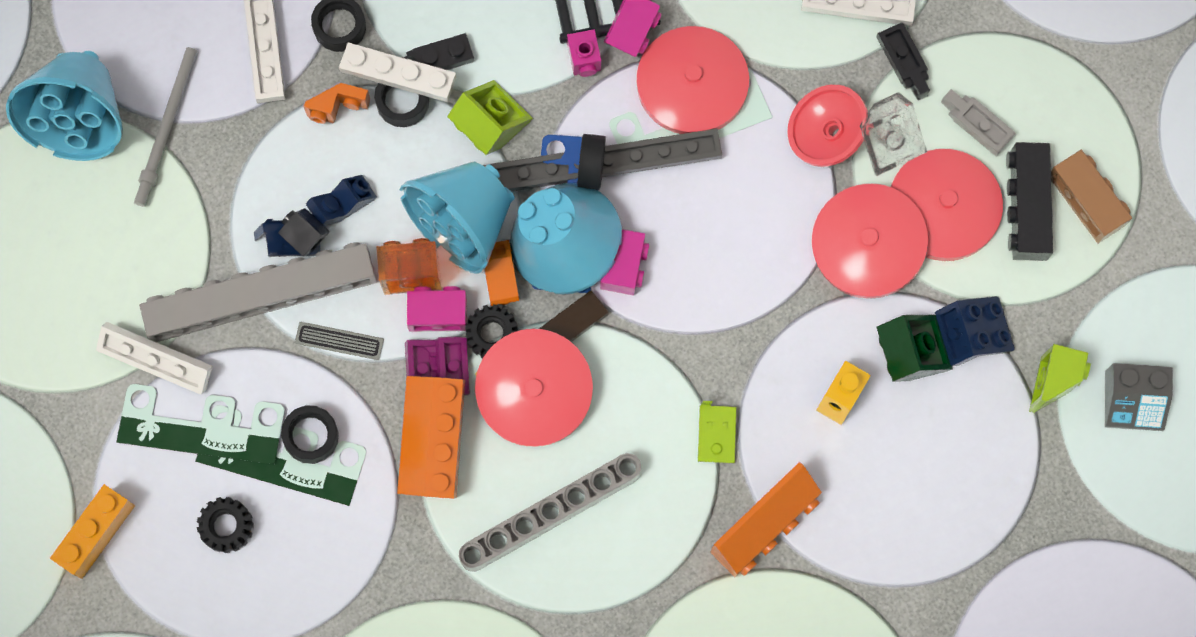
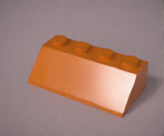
M406 377L397 494L457 498L466 380L438 377Z
M799 462L714 543L710 553L734 578L740 572L743 576L747 575L757 565L754 559L761 552L766 556L778 544L774 539L782 532L788 535L799 524L796 518L803 511L808 515L820 504L817 498L822 492L804 465Z

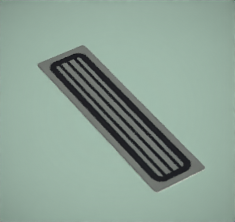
M299 322L294 343L379 360L384 339Z

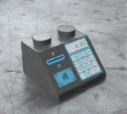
M1113 363L1106 369L1105 427L1164 431L1173 395V367Z

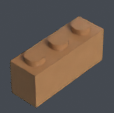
M1081 149L1053 167L1051 170V181L1097 244L1125 227L1132 217L1127 204L1119 200L1114 194L1110 181L1102 177L1097 171L1093 158L1086 155Z

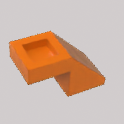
M339 83L305 101L304 109L309 119L316 123L325 124L326 121L334 123L340 103H343L345 107L352 110H359V108L368 110L371 98L367 89Z
M509 240L498 241L495 243L485 268L491 306L493 304L505 305L510 302L519 301Z

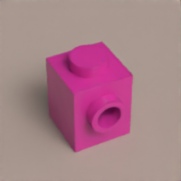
M595 29L567 34V47L573 75L588 77L596 74L597 71H601V57Z

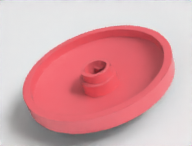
M686 26L662 34L647 47L640 59L637 70V92L644 110L657 124L678 134L723 128L739 114L745 103L749 88V71L745 58L739 48L725 35L706 27Z
M935 149L923 152L905 163L891 184V188L902 192L914 202L925 220L928 233L926 258L938 261H955L969 257L986 246L1000 225L1003 213V198L999 184L992 172L980 160L967 153L953 149Z
M881 184L856 185L836 194L821 209L812 233L813 254L822 275L838 290L858 298H881L903 289L919 273L925 261L928 248L927 227L918 207L902 192Z
M525 329L503 337L487 351L477 371L475 394L483 418L498 435L519 445L535 447L558 442L570 435L581 424L591 404L593 382L585 357L571 341L548 330Z

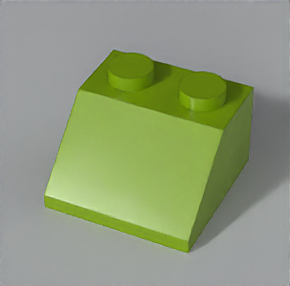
M495 80L463 92L447 116L454 123L455 127L463 132L474 143L475 147L485 155L501 149L533 119Z
M1053 344L1041 356L1029 412L1035 413L1065 396L1076 386H1080L1083 380L1087 379L1091 363L1087 362V352Z

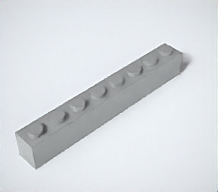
M354 242L345 245L344 249L339 251L324 250L316 253V257L304 259L303 257L294 258L283 266H264L257 273L249 275L246 272L238 273L227 281L212 280L204 283L201 288L193 290L192 288H182L175 291V294L171 296L156 295L146 299L147 302L139 304L147 338L154 342H160L375 284L377 280L366 243Z

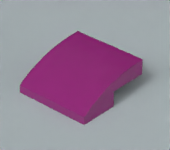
M438 337L436 340H407L405 342L406 377L466 380L464 396L470 394L466 337Z

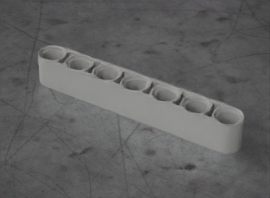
M622 454L466 542L459 550V560L462 566L468 571H479L631 485L640 476V460L633 454ZM630 462L635 466L636 471L632 475H624L620 472V465ZM598 477H606L610 481V486L605 490H599L594 486V481ZM579 491L584 495L585 499L581 504L574 505L568 500L570 493ZM547 506H555L559 510V514L555 519H546L542 515L543 509ZM520 521H530L533 524L532 531L528 534L519 533L516 530V526ZM496 535H503L507 538L506 545L501 549H495L490 545L491 539ZM472 549L478 550L481 553L480 560L475 564H469L465 561V554Z

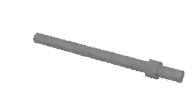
M187 47L146 168L141 171L138 179L140 186L134 200V204L145 207L151 187H155L158 178L156 172L197 54V50Z

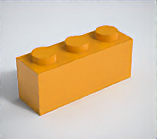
M103 484L50 559L74 576L83 579L135 505Z

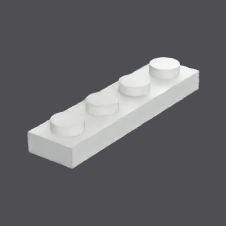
M244 0L256 102L264 103L285 100L274 1Z
M802 0L801 11L892 24L904 23V25L912 26L916 0Z
M347 43L339 65V70L342 73L448 102L456 80L455 72L352 43Z
M109 322L101 326L96 351L202 395L207 389L212 365Z

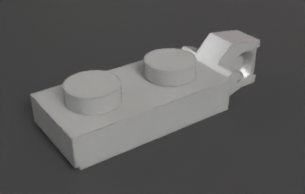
M950 89L941 101L950 111L948 115L953 121L995 156L1016 134L974 97L969 98L965 95L961 98Z

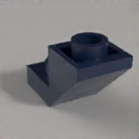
M363 175L342 179L331 193L311 197L307 201L306 206L312 215L326 226L341 222L374 201L377 196Z

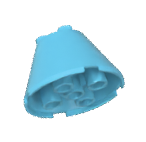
M92 51L59 53L54 60L18 84L11 91L6 103L7 118L18 135L35 148L41 145L54 151L53 156L75 161L100 159L112 153L122 137L123 127L109 71L99 61L98 55Z
M475 161L408 180L399 189L404 191V195L400 198L410 219L422 235L436 249L441 245L452 255L449 261L461 269L474 274L481 273L486 268L510 204L515 197L498 180L500 174L492 165L487 164L484 167Z
M577 183L555 185L534 193L519 206L510 238L512 259L520 274L534 287L554 292L555 294L577 293L600 281L614 265L615 256L619 245L622 243V225L615 207L598 190L581 188L577 186Z

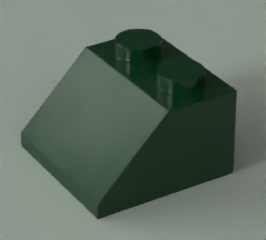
M902 315L876 327L879 343L883 348L887 361V370L892 378V382L912 381L953 370L936 315Z

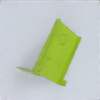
M702 401L699 406L698 462L735 463L736 407L711 406L713 401Z

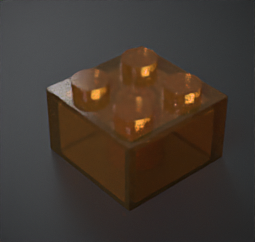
M419 238L408 244H401L399 241H388L383 243V246H376L379 282L384 295L407 293V291H414L416 287H430L432 291L442 290L439 254L435 241Z

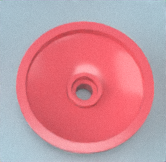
M825 85L812 90L798 102L790 116L787 132L792 150L801 160L813 166L827 167L845 161L858 150L865 139L869 125L867 107L862 98L846 86ZM839 129L838 132L833 136V132Z

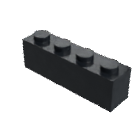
M1016 142L1011 151L1007 152L1006 167L1011 169V179L1007 181V196H1011V206L1008 207L1007 221L1012 223V234L1008 236V250L1012 251L1013 260L1047 261L1053 254L1050 143Z

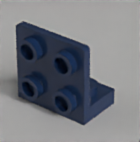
M997 296L957 300L935 311L951 366H959L978 356L1010 353L1015 350L1003 308Z

